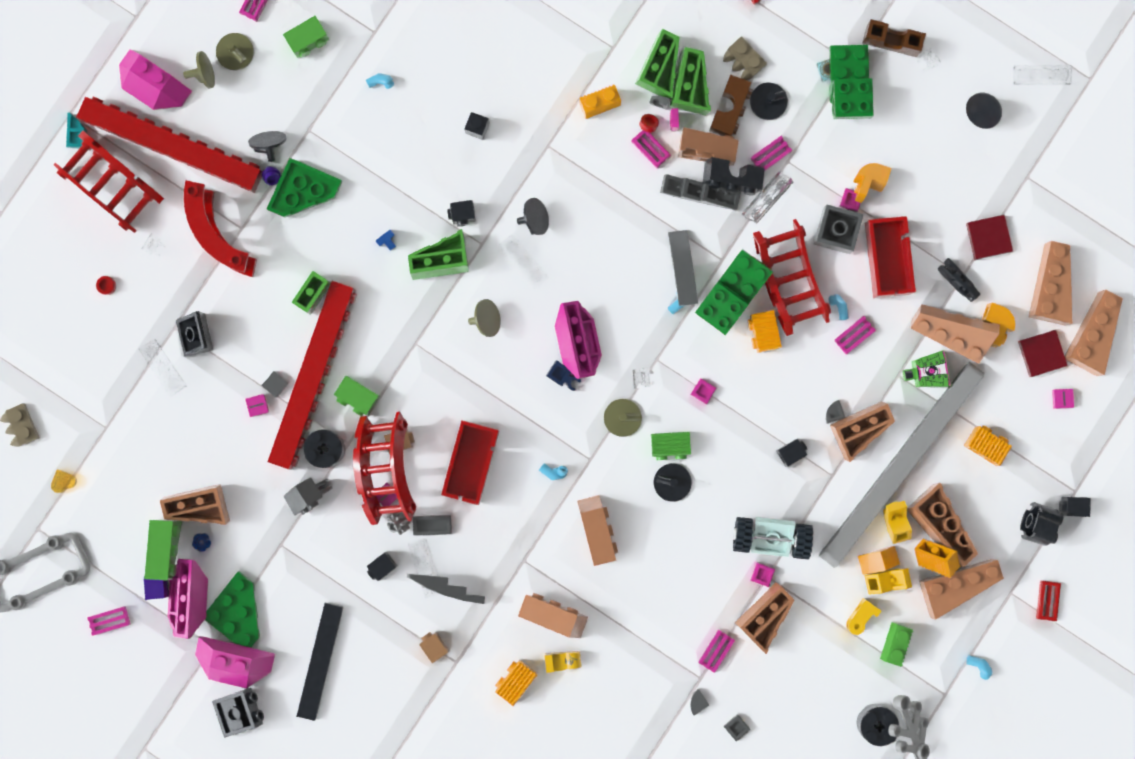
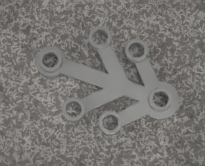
M897 695L893 698V707L900 711L907 729L901 728L900 725L891 724L889 726V735L911 738L913 745H908L906 741L898 740L895 744V749L900 753H912L915 759H927L930 755V748L928 744H925V737L929 722L927 718L920 717L922 704L919 701L911 702L910 698L906 695ZM909 708L913 713L912 720L908 712Z

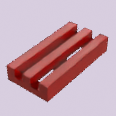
M1040 580L1036 619L1057 622L1061 583ZM1046 585H1047L1046 601H1045V611H1044V616H1042V615H1043V606H1044L1045 587H1046ZM1052 586H1055L1052 617H1049Z

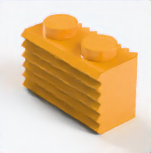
M612 84V86L609 85L605 89H598V92H591L587 96L580 97L579 104L585 119L621 106V98L616 86Z
M775 311L751 314L747 323L749 331L753 330L754 338H751L753 349H757V353L782 348Z
M982 425V427L975 426L964 446L993 465L1001 466L1012 448L1008 444L1009 440L1000 435L996 437L992 434L993 430L985 425Z
M922 539L914 548L918 566L922 568L925 567V569L932 572L935 571V573L938 572V574L951 578L960 567L959 556L956 550L926 539Z
M520 659L517 663L513 661L507 669L508 675L505 678L501 676L495 684L497 687L495 693L513 707L538 674Z

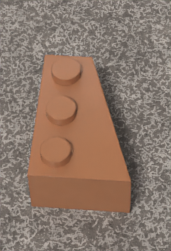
M683 127L677 158L705 162L711 157L729 160V166H734L739 140H736L733 136H719L714 133Z
M221 484L164 496L159 500L163 517L166 520L197 521L201 523H218L220 525H226L230 521Z
M533 592V595H525L518 617L568 638H581L588 616L578 613V610L574 608L562 607L561 603L551 599L550 602L543 599L544 596Z

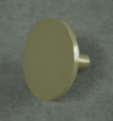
M229 33L223 36L216 46V57L219 63L229 70L237 71L244 69L251 63L254 56V48L251 41L240 33Z
M198 51L196 54L197 68L184 71V78L195 77L200 83H204L208 89H212L215 86L212 64L204 51Z
M489 299L480 300L476 304L474 317L468 318V324H476L479 332L485 337L495 336L499 332L501 325L499 310L495 303Z
M617 399L611 402L604 412V424L608 431L615 436H630L641 425V411L631 400Z

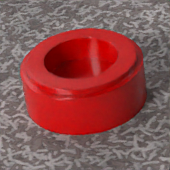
M644 114L639 122L640 128L648 133L655 132L659 125L658 118L652 114Z
M109 276L98 278L96 289L99 293L111 295L115 292L117 285L113 278Z

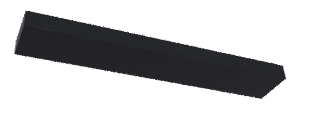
M324 603L296 717L316 721L344 609L343 606Z

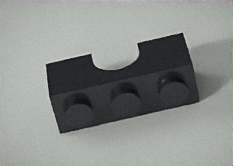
M711 157L704 163L702 183L708 184L710 188L717 189L723 187L729 192L742 191L745 195L753 196L755 193L763 190L765 171L763 167L747 164L739 168V176L735 177L730 172L729 160Z

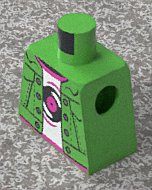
M945 350L911 361L912 368L902 371L904 381L914 380L916 387L945 388L951 386Z

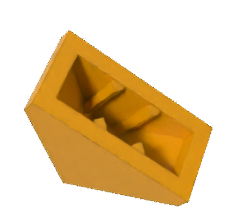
M895 546L857 556L863 575L886 571L900 565Z

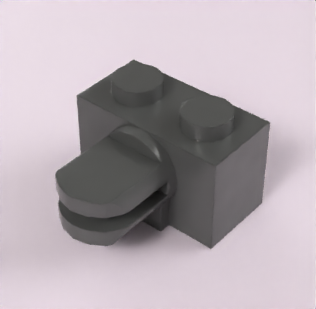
M310 477L295 485L283 496L294 516L299 513L305 515L313 510L314 507L319 505L318 501L323 497L322 495L333 489L330 485L319 491V488L329 482L327 478L315 484Z

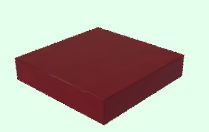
M1005 214L966 223L974 260L1013 252Z
M1056 330L1018 341L1029 377L1068 366Z

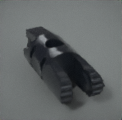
M950 258L944 261L945 266L940 265L937 268L959 294L966 297L970 302H973L981 295L973 282Z

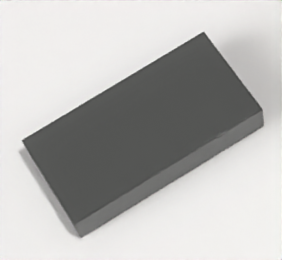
M451 515L413 516V536L452 534Z

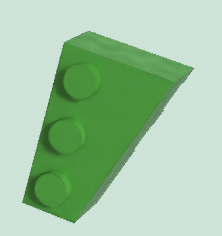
M662 29L657 34L636 79V85L658 96L669 99L673 97L679 36L665 29Z
M685 47L680 52L670 107L705 116L711 112L704 51Z
M461 229L447 238L440 239L441 241L431 246L428 245L409 254L408 263L412 280L469 272L463 230Z
M149 520L144 579L173 580V576L176 574L175 562L178 554L182 521Z

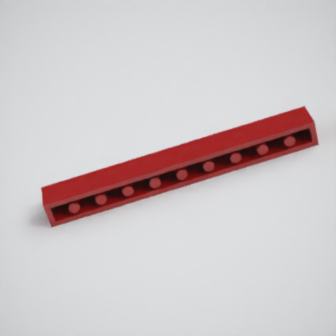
M95 96L92 99L84 97L76 116L82 122L255 194L262 178V171L259 169V165L253 162L246 164L242 162V158L233 154L231 157L227 156L225 151L214 147V150L207 147L208 144L200 140L196 142L191 141L190 136L186 134L172 133L173 129L162 125L161 128L155 126V122L145 118L143 121L138 118L137 114L131 111L124 113L120 111V107L110 103L107 106L103 104V100Z
M331 281L271 449L268 463L288 470H292L298 464L300 457L297 455L299 449L304 447L306 440L304 438L306 430L309 431L312 425L311 415L318 408L319 402H317L319 394L322 395L325 384L323 382L325 376L328 377L332 368L330 365L331 359L335 358L338 352L337 342L342 340L344 335L343 325L345 322H348L351 315L349 311L350 306L355 303L357 298L356 289Z

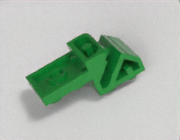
M830 45L829 101L832 104L833 120L872 119L874 116L873 79L869 78L868 45Z
M742 248L695 311V314L726 336L771 276L773 270Z

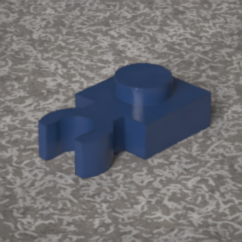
M557 360L554 361L545 375L561 387L566 383L567 388L571 391L576 390L571 385L573 380L581 382L580 378L577 379L575 376H570L571 372L568 368Z

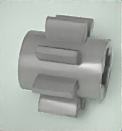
M403 512L391 513L387 517L389 519L387 527L390 532H398L401 535L410 529L409 524L411 521L406 519Z

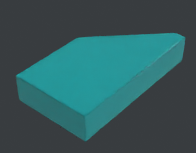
M67 112L66 148L79 149L82 146L83 140L78 135L82 131L88 133V130L72 113Z

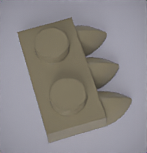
M742 36L727 49L723 57V62H730L735 59L732 71L736 72L744 69L741 78L745 80L752 79L767 65V62Z
M25 403L6 410L1 416L0 422L10 423L5 430V434L15 435L10 443L11 446H24L40 438Z

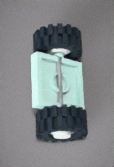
M737 517L733 533V551L743 553L751 551V553L789 557L792 545L793 558L809 560L813 547V525L798 523L795 525V521L756 517L753 531V518Z

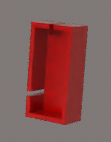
M907 216L868 220L864 224L873 299L891 297L893 295H912L916 292L910 237L901 239V237L909 233Z
M461 420L443 485L442 496L456 500L463 496L462 501L480 505L494 454L491 447H496L499 430Z

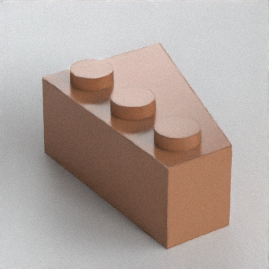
M881 401L831 424L830 427L844 460L851 462L855 459L856 455L868 447L869 443L895 422L889 405Z
M599 495L577 500L593 565L597 566L617 561L615 554L618 553L616 542L611 541L610 537L614 536L611 524L607 525L606 518H609L607 506H602Z
M775 582L735 624L767 654L773 638L776 637L781 623L784 622L795 600L782 586Z

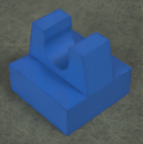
M391 229L375 240L379 247L385 244L390 251L396 247L391 240L395 236Z

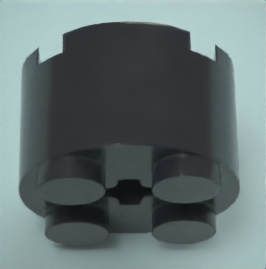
M317 430L312 432L305 440V458L315 467H334L342 461L345 455L344 441L334 431ZM326 444V447L329 448L328 452H324L323 454L321 446H325Z
M1032 502L1030 504L1032 508L1025 510L1021 520L1020 530L1024 534L1021 535V538L1043 546L1055 544L1058 540L1057 532L1059 526L1064 520L1063 514H1060L1055 508Z
M869 704L858 714L856 720L857 730L868 743L882 747L895 742L897 737L889 735V726L891 724L899 725V720L895 713L881 704ZM879 721L881 723V726H879L877 729L876 727H874V725H877Z

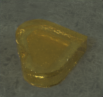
M57 469L51 482V489L55 493H63L66 489L76 486L77 478L73 474Z

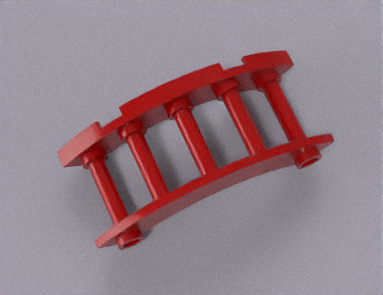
M82 131L78 135L83 140L82 146L64 167H61L56 162L53 164L58 169L56 173L64 180L68 178L81 191L119 221L118 225L125 231L130 229L135 233L137 230L131 223L144 207L153 200L160 204L165 198L140 177L135 179V174L112 156L85 131ZM93 149V156L73 177L69 172L88 150L91 151ZM104 158L110 163L109 169L89 191L80 182L96 163ZM120 172L127 177L126 183L106 205L96 195L115 173L118 174ZM138 186L144 191L143 198L124 219L113 210L132 187Z
M185 180L184 210L195 239L214 259L235 272L253 278L258 259L249 257V253L233 248L225 240L216 225L213 208L215 192L206 190L205 184Z
M797 219L793 220L794 230L770 238L763 237L760 231L753 233L756 254H760L761 262L771 270L774 264L799 256L804 270L779 278L774 277L772 273L765 282L772 306L776 307L780 316H777L786 336L794 334L793 326L797 322L822 315L825 322L829 323V314H831L830 305L825 303L809 262L804 236H806L805 228L798 223ZM792 238L796 239L798 249L774 257L769 256L767 248H770V245ZM804 277L807 278L811 290L788 298H781L778 290L780 285ZM814 297L818 308L794 316L788 314L786 310L788 305Z
M400 411L396 412L394 422L373 425L367 416H362L357 424L355 432L357 448L353 449L354 478L357 493L362 495L364 504L361 506L371 525H378L382 514L403 512L406 519L412 521L417 506L408 488L403 459L404 440L408 423ZM392 430L390 442L371 444L374 432ZM390 449V464L370 466V452ZM392 473L394 486L374 488L371 474ZM396 493L400 504L381 506L377 495Z

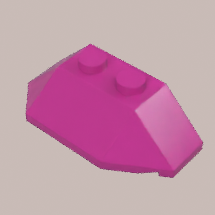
M129 49L119 63L121 88L153 110L182 107L192 93V90L172 75Z
M579 301L561 303L554 327L562 362L577 379L595 376L602 353L594 318L581 306Z
M178 559L176 574L173 576V580H169L167 615L170 626L173 629L174 637L190 639L206 619L208 578L197 562L191 559Z
M199 636L195 652L208 680L246 689L271 673L275 653L204 636Z

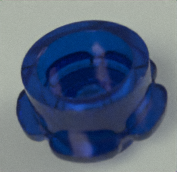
M206 533L196 534L193 537V548L199 552H204L207 548H210L211 540H209V535Z

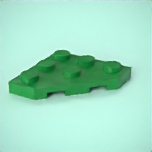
M289 158L266 210L284 218L335 199L343 181Z
M238 571L208 608L205 619L206 622L234 644L250 648L260 638L254 582Z

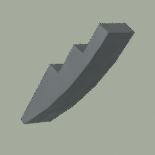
M669 174L663 176L660 190L661 194L735 211L738 209L741 195L740 191L729 192L723 187L717 189L710 188L708 184Z
M687 230L668 232L678 305L698 304Z
M407 574L406 578L440 595L461 601L485 604V596L466 594L467 587L448 585V577Z

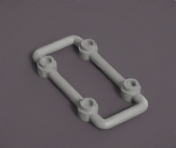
M69 532L61 536L52 535L48 537L46 543L10 560H0V575H6L10 572L11 567L47 550H59L65 542L71 540L83 567L77 571L68 570L63 573L62 578L24 596L21 594L14 595L7 604L2 605L0 601V613H5L12 609L21 610L25 608L27 602L63 585H75L80 577L89 573L91 566L76 534Z

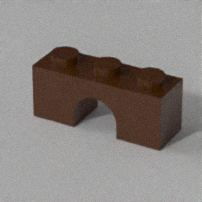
M870 19L866 25L862 44L917 58L922 52L926 33L911 29L896 31L890 29L888 23Z
M730 74L722 97L731 100L733 109L729 112L717 110L709 132L720 136L736 135L740 125L737 123L739 117H743L746 106H743L745 99H750L753 91L750 88L752 82Z

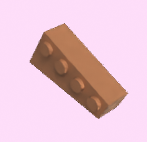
M1052 240L1044 244L1029 318L1063 326L1073 324L1070 245Z
M1106 289L1097 293L1065 354L1067 361L1095 376L1105 375L1123 298Z
M921 304L912 318L910 328L979 364L999 335L1000 324H990L983 322L981 319H971L964 317L962 314H952L946 312V310Z
M940 482L935 483L909 505L907 511L935 543L956 550L959 556L960 567H965L978 555V552L968 533L964 531L959 516L955 514L950 499L946 497L943 491L942 484Z
M989 559L959 568L951 578L940 574L920 580L919 584L929 616L936 620L1003 580L1004 577L999 561Z

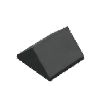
M195 311L176 320L184 357L214 350L205 313Z

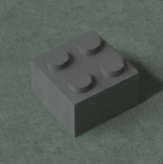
M826 204L822 209L813 245L851 254L855 249L864 214Z

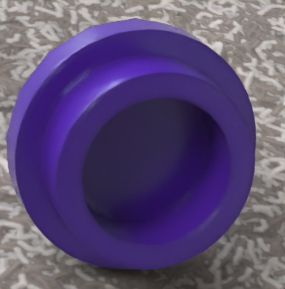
M267 166L262 171V180L267 185H276L280 180L281 173L276 167Z

